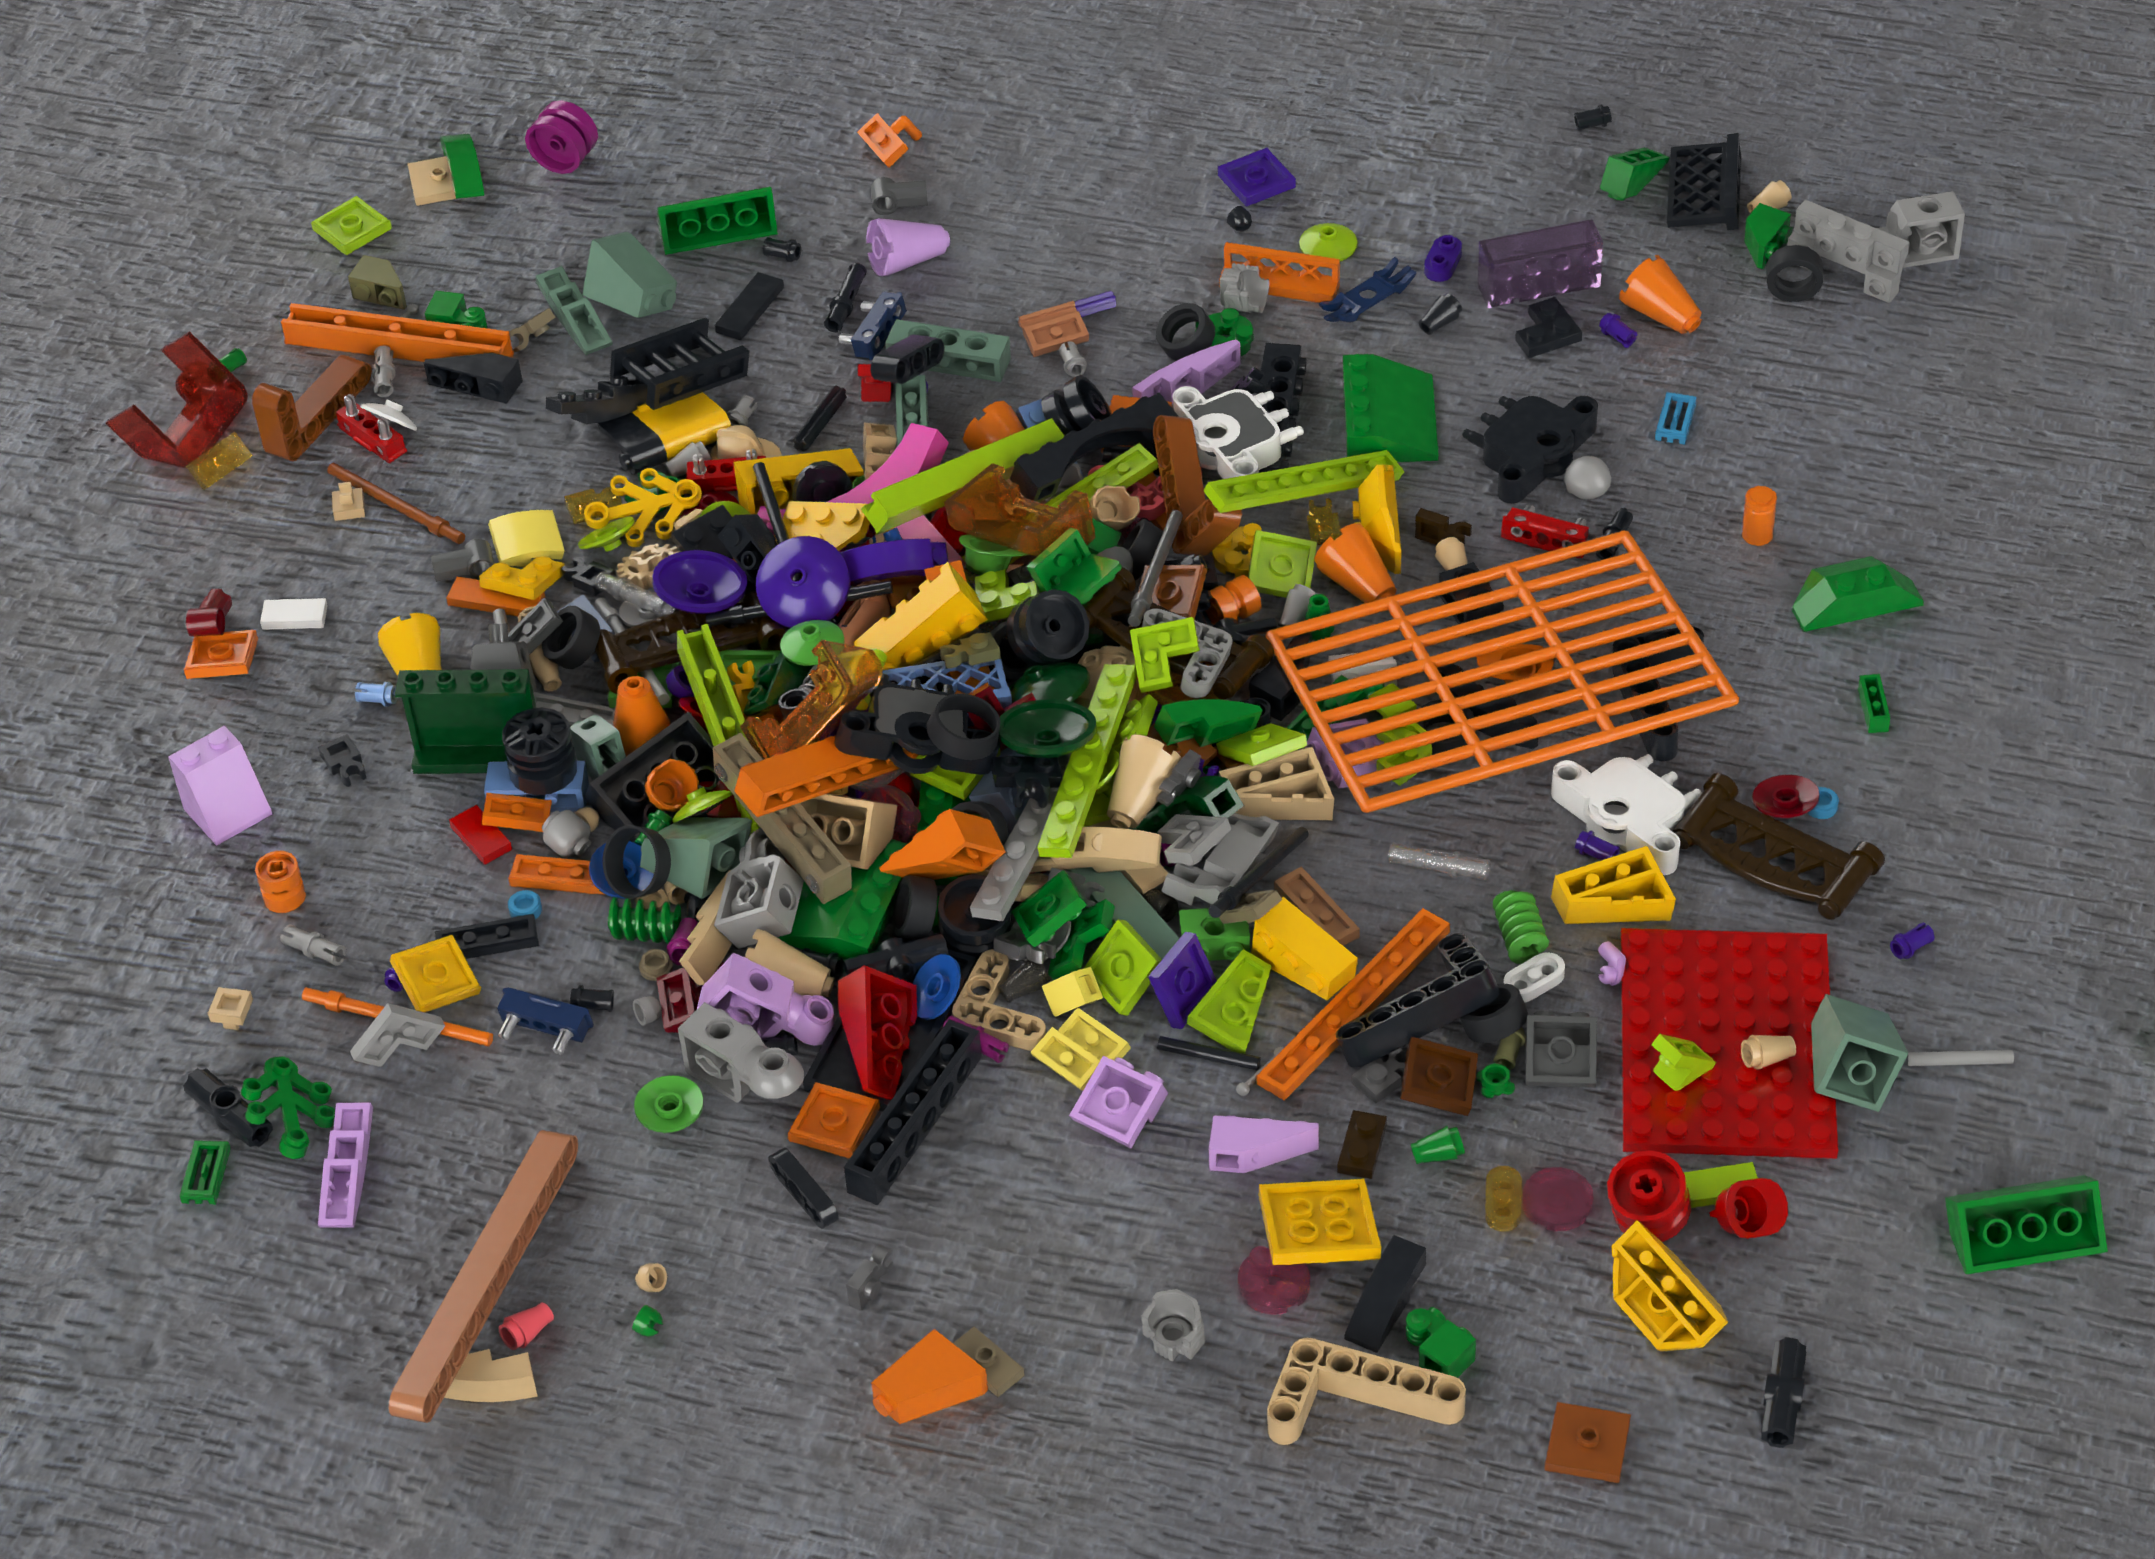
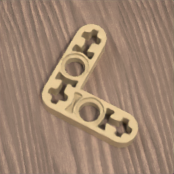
M994 949L987 950L979 957L954 1003L952 1016L976 1028L978 1026L983 1027L984 1032L1003 1042H1007L1010 1046L1032 1051L1046 1035L1045 1023L1036 1016L993 1005L1009 976V959L1007 955L996 952ZM993 966H994V968H993L992 971H991V976H989V968H988V967H993ZM980 986L990 989L985 995H976L972 992L973 989ZM996 1020L1008 1022V1025L1002 1029H995L990 1026Z

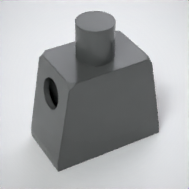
M508 623L488 624L490 643L473 645L470 670L529 669L533 692H536V683L525 641L509 642Z

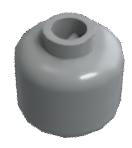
M557 810L553 812L542 826V831L544 832L543 842L563 858H570L575 854L581 856L591 845L589 840L591 833L590 825L571 810L561 812Z

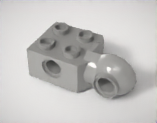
M1954 191L1897 200L1890 208L1886 227L1877 229L1909 241V250L1903 268L1959 259L1965 213Z
M759 828L749 836L745 846L741 848L739 852L740 864L727 874L714 924L738 949L758 942V940L752 938L757 929L765 930L775 937L790 934L804 880L785 862V857L764 831Z
M704 1002L678 1028L685 1072L737 1103L750 1090L764 1098H782L796 1091L803 1082L804 1070L801 1063L793 1055L780 1048L765 1046L753 1027L748 1024H741L731 1018L723 1009H716Z

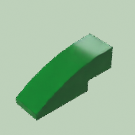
M1220 699L1179 701L1162 705L1154 728L1166 745L1194 738L1199 746L1203 747L1254 730L1263 710L1258 705Z

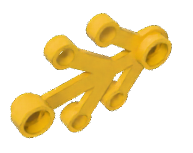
M646 468L640 473L641 485L646 489L658 487L667 492L656 495L629 482L625 476L617 475L610 481L612 493L615 496L628 495L637 501L609 508L602 502H592L584 510L585 521L591 528L602 529L610 520L641 513L635 524L625 534L626 542L629 546L639 547L644 543V532L660 508L672 505L664 519L658 520L655 524L657 537L667 540L671 538V534L674 532V522L678 520L684 509H691L699 504L702 497L701 488L692 480L683 479L676 483L659 475L655 469ZM653 476L654 479L651 481H646L645 477ZM619 483L625 485L623 488L615 487V485ZM684 494H690V495H692V496L687 497V498L682 497V495H684ZM596 516L602 517L600 520H593ZM662 527H669V528H670V529H669L668 531H666V532L660 531V528H662ZM633 534L640 535V537L637 539L630 538V536Z

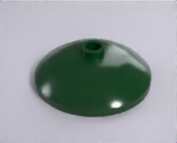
M1053 662L1032 666L1011 687L1012 704L1031 692L1036 700L1056 699L1073 702L1088 687L1090 674L1085 666L1073 662Z
M1056 699L1029 701L1010 708L1000 716L998 738L1008 748L1023 755L1035 758L1060 757L1079 750L1094 737L1096 733V718L1089 709L1074 702Z

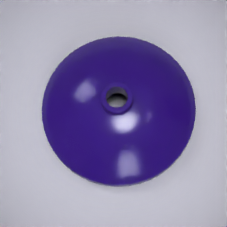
M811 536L790 538L776 545L763 559L756 577L757 597L763 610L771 619L787 628H792L799 623L810 620H831L843 607L850 589V573L841 553L827 541ZM796 573H803L801 580L793 581Z
M690 550L672 554L661 560L653 571L652 585L656 594L675 609L694 614H711L732 607L744 597L747 589V576L738 563L727 556L710 551Z

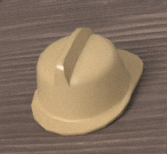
M734 425L718 430L717 444L712 448L711 458L712 460L746 457V451L749 449L751 457L752 449L756 451L757 456H766V458L779 457L782 454L778 446L766 439L758 438L749 427Z

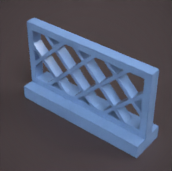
M1001 659L969 666L968 662H964L958 667L946 669L945 661L882 670L878 672L873 685L875 690L878 687L881 674H887L889 681H895L898 683L897 685L909 687L911 686V681L916 677L927 676L930 679L925 684H921L923 689L935 690L932 688L938 682H941L943 684H951L954 692L958 690L968 694L988 682L989 685L997 688L993 692L1003 709L1012 704L1011 693L1007 686ZM982 666H995L989 674L978 670ZM950 671L962 673L957 679L946 675ZM970 677L981 681L975 688L965 684ZM967 713L968 727L975 726Z

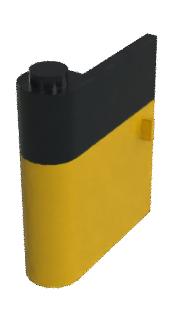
M703 392L655 410L645 403L637 406L638 409L629 414L597 423L598 428L621 448L622 454H619L621 466L625 471L629 470L633 475L646 468H652L671 460L691 442L695 444L701 441L704 446L717 441L718 430L731 426L726 412Z

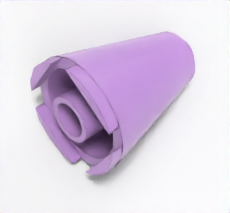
M882 218L871 220L867 227L866 243H872L873 251L868 253L869 261L876 275L889 276L944 254L950 245L949 233L941 225Z

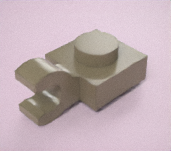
M550 308L540 312L518 328L509 331L510 337L516 336L519 339V345L513 349L514 352H519L527 347L530 334L533 333L536 338L550 329L547 323L556 318Z

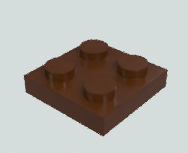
M1411 1036L1407 1046L1400 1099L1468 1116L1472 1108L1478 1054Z

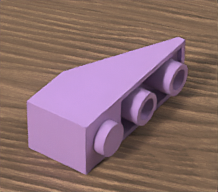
M1213 1115L1209 1143L1210 1171L1247 1173L1318 1150L1319 1123Z

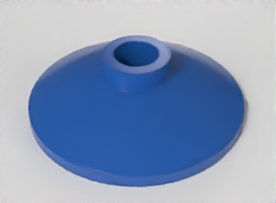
M629 841L623 855L624 871L629 882L635 888L642 891L648 887L654 874L640 867L641 846ZM605 843L593 853L590 859V878L593 884L604 894L626 899L615 893L605 878L603 870Z
M946 954L936 955L929 959L918 971L913 981L917 989L918 1017L925 1020L934 1019L943 1014L955 999L960 985L961 972L958 962L953 957Z

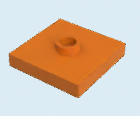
M256 630L224 632L220 636H194L184 668L186 679L248 674L258 642Z
M815 1082L788 1132V1140L850 1159L869 1130L880 1109V1102L875 1098Z

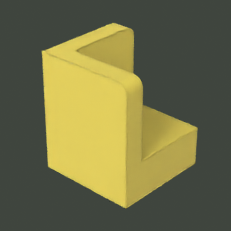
M1091 967L1071 972L1042 986L1052 1014L1055 1017L1103 998Z

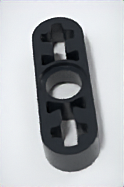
M784 1147L768 1157L770 1167L775 1176L819 1228L823 1229L839 1219L838 1212L831 1199L787 1148Z

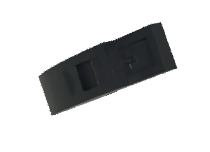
M611 376L610 381L598 382V390H584L582 395H576L575 392L561 391L558 392V396L546 397V409L561 415L571 414V419L584 424L601 423L629 414L638 409L637 406L645 404L648 386L637 377L635 379H628L625 376Z
M1454 663L1437 668L1442 677L1464 671ZM1475 682L1450 688L1455 698L1485 690L1482 685ZM1508 696L1473 706L1469 709L1473 712L1474 717L1513 707L1517 704L1512 697ZM1532 715L1478 731L1490 737H1496L1537 725L1538 722ZM1538 738L1515 745L1534 749L1538 746Z

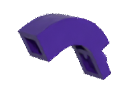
M930 539L887 541L840 552L849 569L850 586H857L866 581H879L900 576H926L924 569L948 562L946 543L930 542Z

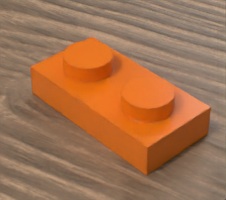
M486 793L482 825L543 832L542 826L550 816L552 800Z

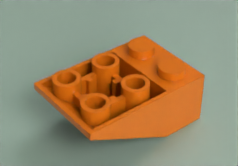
M949 809L939 814L936 821L925 830L916 833L913 836V840L905 847L892 853L889 860L879 869L883 873L899 877L913 875L937 880L983 872L1005 854L1006 851L991 820Z

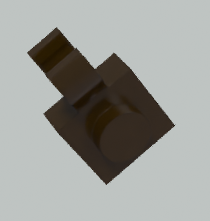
M1420 508L1416 514V539L1437 545L1443 539L1455 537L1465 546V535L1469 537L1472 535V525L1467 522L1449 524L1448 516Z

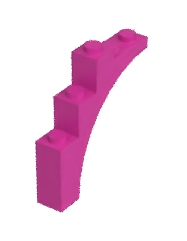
M911 423L901 443L875 473L849 492L827 502L872 503L874 502L871 497L873 492L940 465L949 442L938 429ZM760 506L757 514L772 534L775 535L766 507ZM780 509L782 518L786 509ZM871 523L869 524L866 535L868 534V532L876 533ZM847 545L844 548H842L839 552L845 551Z

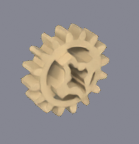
M659 544L644 546L639 552L632 551L629 557L622 558L623 563L617 564L618 570L616 572L620 584L623 585L624 589L630 588L631 592H635L639 588L642 589V592H646L648 588L653 587V571L657 564L664 558L681 551H678L676 546L671 548L670 544H666L663 547H659Z

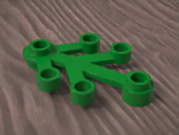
M282 1056L272 1057L265 1062L264 1074L258 1079L247 1078L243 1082L241 1095L247 1100L254 1101L249 1103L245 1118L252 1124L260 1125L266 1121L268 1115L281 1107L285 1132L279 1144V1151L287 1158L300 1159L306 1155L309 1138L306 1131L300 1128L297 1110L313 1119L314 1123L321 1128L332 1127L334 1125L335 1109L328 1105H322L329 1101L332 1089L327 1083H312L299 1075L297 1065L289 1058ZM271 1086L277 1087V1091L263 1102L256 1101L261 1098L264 1090ZM292 1086L309 1095V1099L312 1102L320 1104L321 1106L317 1107L301 1095L294 1092L292 1090Z

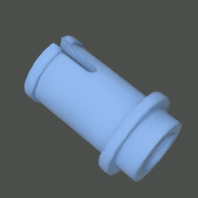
M358 682L355 688L362 690V692H355L357 702L382 703L384 707H389L391 704H395L398 698L395 697L396 685H392L391 682H384L383 684Z

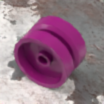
M559 100L552 101L543 109L538 119L528 128L525 142L531 156L541 166L552 172L566 174L576 170L583 162L585 156L593 149L598 139V132L594 121L582 108L571 102Z

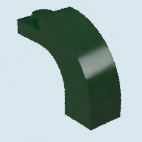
M1221 776L1199 777L1197 783L1192 788L1187 787L1180 796L1176 795L1169 806L1158 801L1136 828L1129 827V829L1157 833L1176 814L1229 818L1241 809L1244 804L1229 779Z

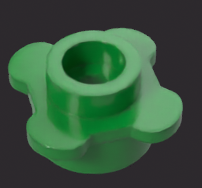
M1490 1064L1476 1074V1080L1481 1082L1482 1085L1481 1094L1486 1098H1493L1503 1093L1510 1095L1515 1091V1084L1510 1082V1070L1501 1064Z

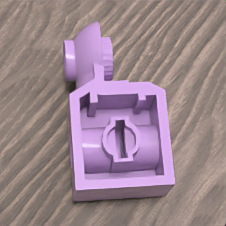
M735 953L702 986L697 1006L698 1009L705 1002L716 1009H723L731 1018L741 1024H748L753 1027L760 1038L775 1037L783 1029L792 1033L794 1037L803 1043L813 1046L823 1045L834 1025V1009L828 999L820 995H800L794 992V981Z

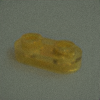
M1498 1166L1491 1169L1486 1176L1485 1220L1494 1230L1501 1232L1511 1231L1521 1221L1522 1178L1516 1169L1509 1166Z

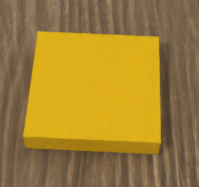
M453 935L392 954L390 957V963L417 1011L428 1012L480 994L481 986Z

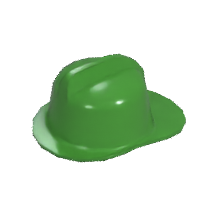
M967 534L959 538V542L965 547L966 568L979 575L990 571L996 572L1004 569L1007 571L1013 557L1032 553L1030 547L1001 542L986 536Z

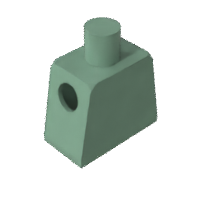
M592 715L583 721H577L570 727L577 760L585 761L587 773L593 781L626 757L619 730L599 715ZM603 760L607 761L605 765L602 764Z

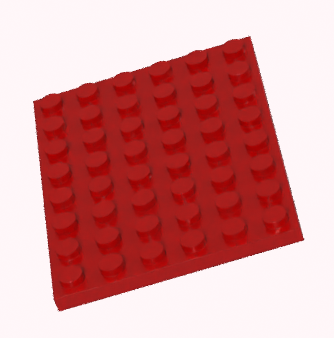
M1621 928V952L1626 957L1624 975L1621 981L1623 1152L1653 1150L1661 1153L1837 1159L1836 1099L1816 1093L1813 1076L1811 1023L1825 994L1830 995L1827 934ZM1659 1034L1693 1041L1717 1063L1711 1070L1681 1090L1675 1091L1654 1073L1653 1070L1660 1061L1659 1056L1661 1053L1651 1044ZM1751 1035L1792 1036L1796 1044V1054L1756 1070L1754 1067L1748 1068L1744 1064L1741 1056V1043Z

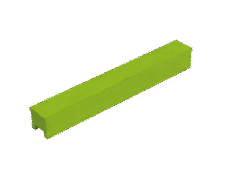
M1051 418L875 491L871 494L874 502L864 505L861 510L878 535L1010 479L1014 469V462L1021 455L1026 453L1030 455L1040 450L1046 443H1055L1065 436Z
M708 624L701 625V631L684 634L683 630L677 631V652L713 746L742 733L757 752ZM734 796L738 811L741 812V818L752 820L751 835L760 827Z

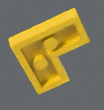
M536 557L523 569L513 568L505 563H494L479 576L480 587L535 600L563 576L561 567L564 566V563L553 561L549 557Z

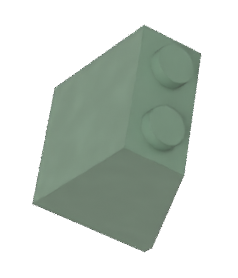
M623 232L592 240L583 296L636 318L672 309L676 300L677 281L631 233Z
M686 817L657 831L665 839L670 850L671 869L667 881L701 899L712 894L726 873L740 864L739 852L749 838L752 820L748 818ZM646 837L641 846L640 867L654 874L656 866L655 852L650 840Z
M1825 994L1811 1023L1814 1090L1816 1093L1879 1112L1908 1055V1051L1888 1013Z

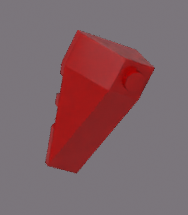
M864 965L838 980L839 1014L863 1091L891 1100L895 1096L903 1068L901 1063L903 1051L909 1047L910 1039L908 1038V1033L917 1018L916 985Z

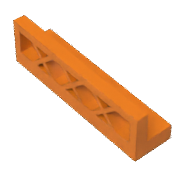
M1229 242L1225 243L1224 268L1231 269L1233 263L1244 264L1245 266H1259V276L1265 280L1269 279L1270 282L1268 295L1317 303L1332 301L1336 298L1340 287V259ZM1232 253L1242 255L1247 261H1232ZM1262 258L1270 259L1276 265L1273 267L1265 266L1260 260ZM1291 262L1299 263L1304 269L1296 271L1288 264ZM1317 268H1332V276L1321 274Z

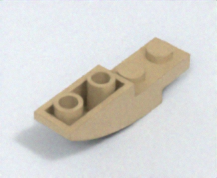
M1083 827L1072 858L1039 856L1030 872L1051 871V868L1063 870L1092 867L1097 873L1159 867L1162 836L1157 833L1132 829Z

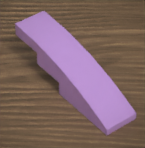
M1235 339L1203 349L1173 362L1133 386V397L1142 398L1147 396L1149 398L1160 393L1166 401L1173 404L1174 391L1184 386L1194 387L1202 394L1241 364L1240 342Z
M336 1103L334 1130L330 1131L328 1158L324 1159L318 1217L319 1228H349L355 1226L369 1149L373 1113L371 1103Z

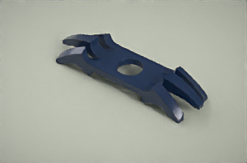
M1396 257L1392 258L1383 270L1374 271L1373 277L1345 294L1340 292L1332 301L1320 302L1319 306L1323 310L1333 312L1324 316V319L1329 322L1357 321L1358 316L1394 293L1400 294L1413 280L1416 271L1411 270V267L1407 265L1400 272L1390 277L1398 265V259ZM1365 290H1371L1376 295L1373 298H1363L1360 296V293Z

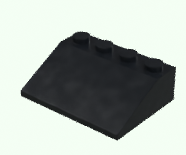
M687 712L592 781L587 788L584 798L598 812L603 821L615 831L626 825L645 827L649 821L648 815L655 813L656 810H660L650 802L645 792L647 776L664 761L669 759L685 761L695 770L699 784L700 782H713L712 786L704 787L706 792H712L716 788L718 781H722L714 772V746L711 738L690 712ZM724 800L712 805L704 812L699 811L688 817H708L707 813L722 804ZM663 811V812H665L666 814H668V815L673 819V817L675 816V814H676L678 811H676V812ZM640 833L634 835L629 841L634 842Z

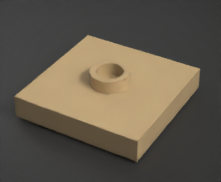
M446 156L407 163L416 206L456 199Z

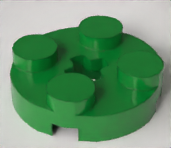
M1227 308L1222 312L1208 315L1215 326V337L1210 347L1236 339L1240 342V357L1248 353L1254 340V329L1247 318L1239 315V312L1233 308ZM1199 322L1195 323V331L1198 328Z

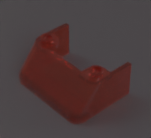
M189 331L161 349L182 371L176 379L175 386L178 394L187 402L167 431L163 433L135 405L128 407L106 421V424L140 457L185 469H192L205 460L248 399L245 386Z

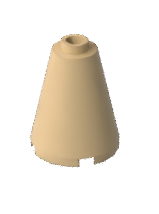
M1134 734L1131 735L1129 740L1127 737L1123 740L1119 755V766L1115 773L1107 815L1111 819L1110 822L1115 827L1129 829V827L1136 828L1158 802L1156 799L1162 792L1159 786L1166 778L1171 776L1173 768L1182 759L1176 751L1173 750L1170 755L1163 750L1164 743L1148 736Z
M761 929L756 930L752 938L758 940L755 948L748 947L745 954L746 958L794 981V992L800 995L830 996L835 978L830 977L831 970L769 932Z

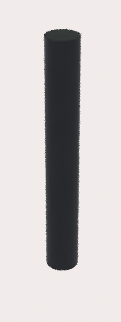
M1163 1036L1159 1037L1157 1045L1158 1050L1253 1070L1259 1069L1261 1057Z

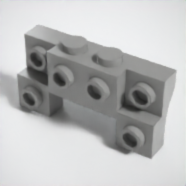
M1804 200L1796 209L1794 232L1788 238L1787 246L1801 245L1809 247L1817 252L1820 258L1824 257L1865 274L1863 293L1890 303L1899 292L1901 272L1909 250V241L1808 200Z
M1234 813L1228 818L1231 830L1215 846L1206 859L1203 870L1193 865L1185 866L1176 863L1173 874H1167L1161 892L1191 906L1197 897L1211 905L1218 900V895L1225 888L1234 886L1267 856L1264 852L1275 838L1279 822L1266 816L1249 817Z

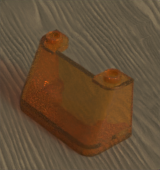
M993 463L944 502L948 522L955 530L1032 556H1039L1070 527L1078 529L1087 546L1095 539V530L1086 493L1077 490L1073 491L1067 496V499L1058 505V508L1021 497L1019 484L1013 482L1010 485L1002 476L1005 473L1004 467Z
M821 640L812 650L814 656H818V665L816 670H812L809 673V676L816 687L780 725L776 719L767 718L762 722L760 718L750 716L740 726L748 742L764 760L775 754H782L797 749L802 745H809L826 739L839 726L842 715L847 711L854 710L880 682L883 669L875 652L872 649Z

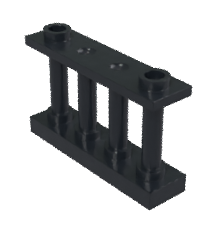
M705 317L612 350L610 376H622L631 373L648 386L646 405L655 410L747 376L750 351L743 345L724 351L708 338L709 320ZM701 347L711 357L702 360L691 350ZM678 356L689 365L678 368L667 359ZM654 364L665 373L655 377L644 367Z

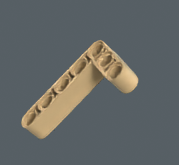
M1302 1338L1294 1342L1289 1351L1268 1404L1267 1422L1268 1434L1273 1442L1288 1445L1297 1441L1317 1391L1320 1390L1451 1425L1462 1420L1465 1415L1466 1388L1459 1378L1313 1338Z

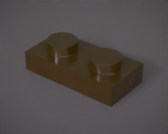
M1356 1110L1352 1111L1337 1164V1173L1367 1179L1373 1178L1387 1127V1116Z

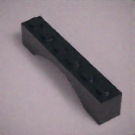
M1160 393L1149 398L1144 396L1126 409L1119 408L1111 416L1103 420L1096 419L1078 432L1073 430L1055 443L1048 442L1040 450L1030 455L1028 453L1021 455L1014 462V469L1010 480L1032 506L1056 494L1063 475L1078 459L1093 451L1118 445L1135 446L1140 443L1143 447L1151 448L1155 446L1153 436L1155 419L1159 415L1179 416Z

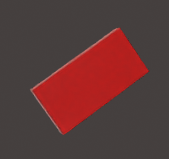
M476 804L449 819L451 829L478 859L486 865L511 851L512 846L508 838L496 826L482 825L483 811Z

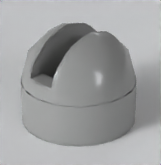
M644 996L633 1001V1010L638 1022L641 1025H646L659 1018L661 1004L656 998Z

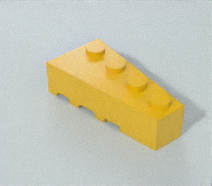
M851 448L733 462L739 504L750 514H757L760 506H765L753 470L754 464L758 462L765 464L779 509H786L788 502L793 501L792 487L796 477L805 467L814 462L828 461L837 464L847 473L851 482L857 477L864 475V470Z
M948 562L939 569L941 574L933 581L927 579L919 586L920 592L910 601L903 599L895 606V613L890 618L882 617L853 642L857 652L879 649L887 655L885 665L879 671L911 666L937 651L941 646L948 645L953 640L974 630L978 625L988 620L976 592Z

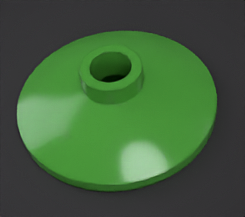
M825 620L805 621L793 626L783 635L780 643L781 652L788 661L797 665L812 666L822 664L840 653L844 646V635L842 630L832 622Z
M669 1075L653 1079L645 1084L635 1097L634 1110L638 1121L646 1128L656 1132L669 1133L682 1130L694 1123L703 1110L704 1100L700 1088L693 1081L682 1076Z

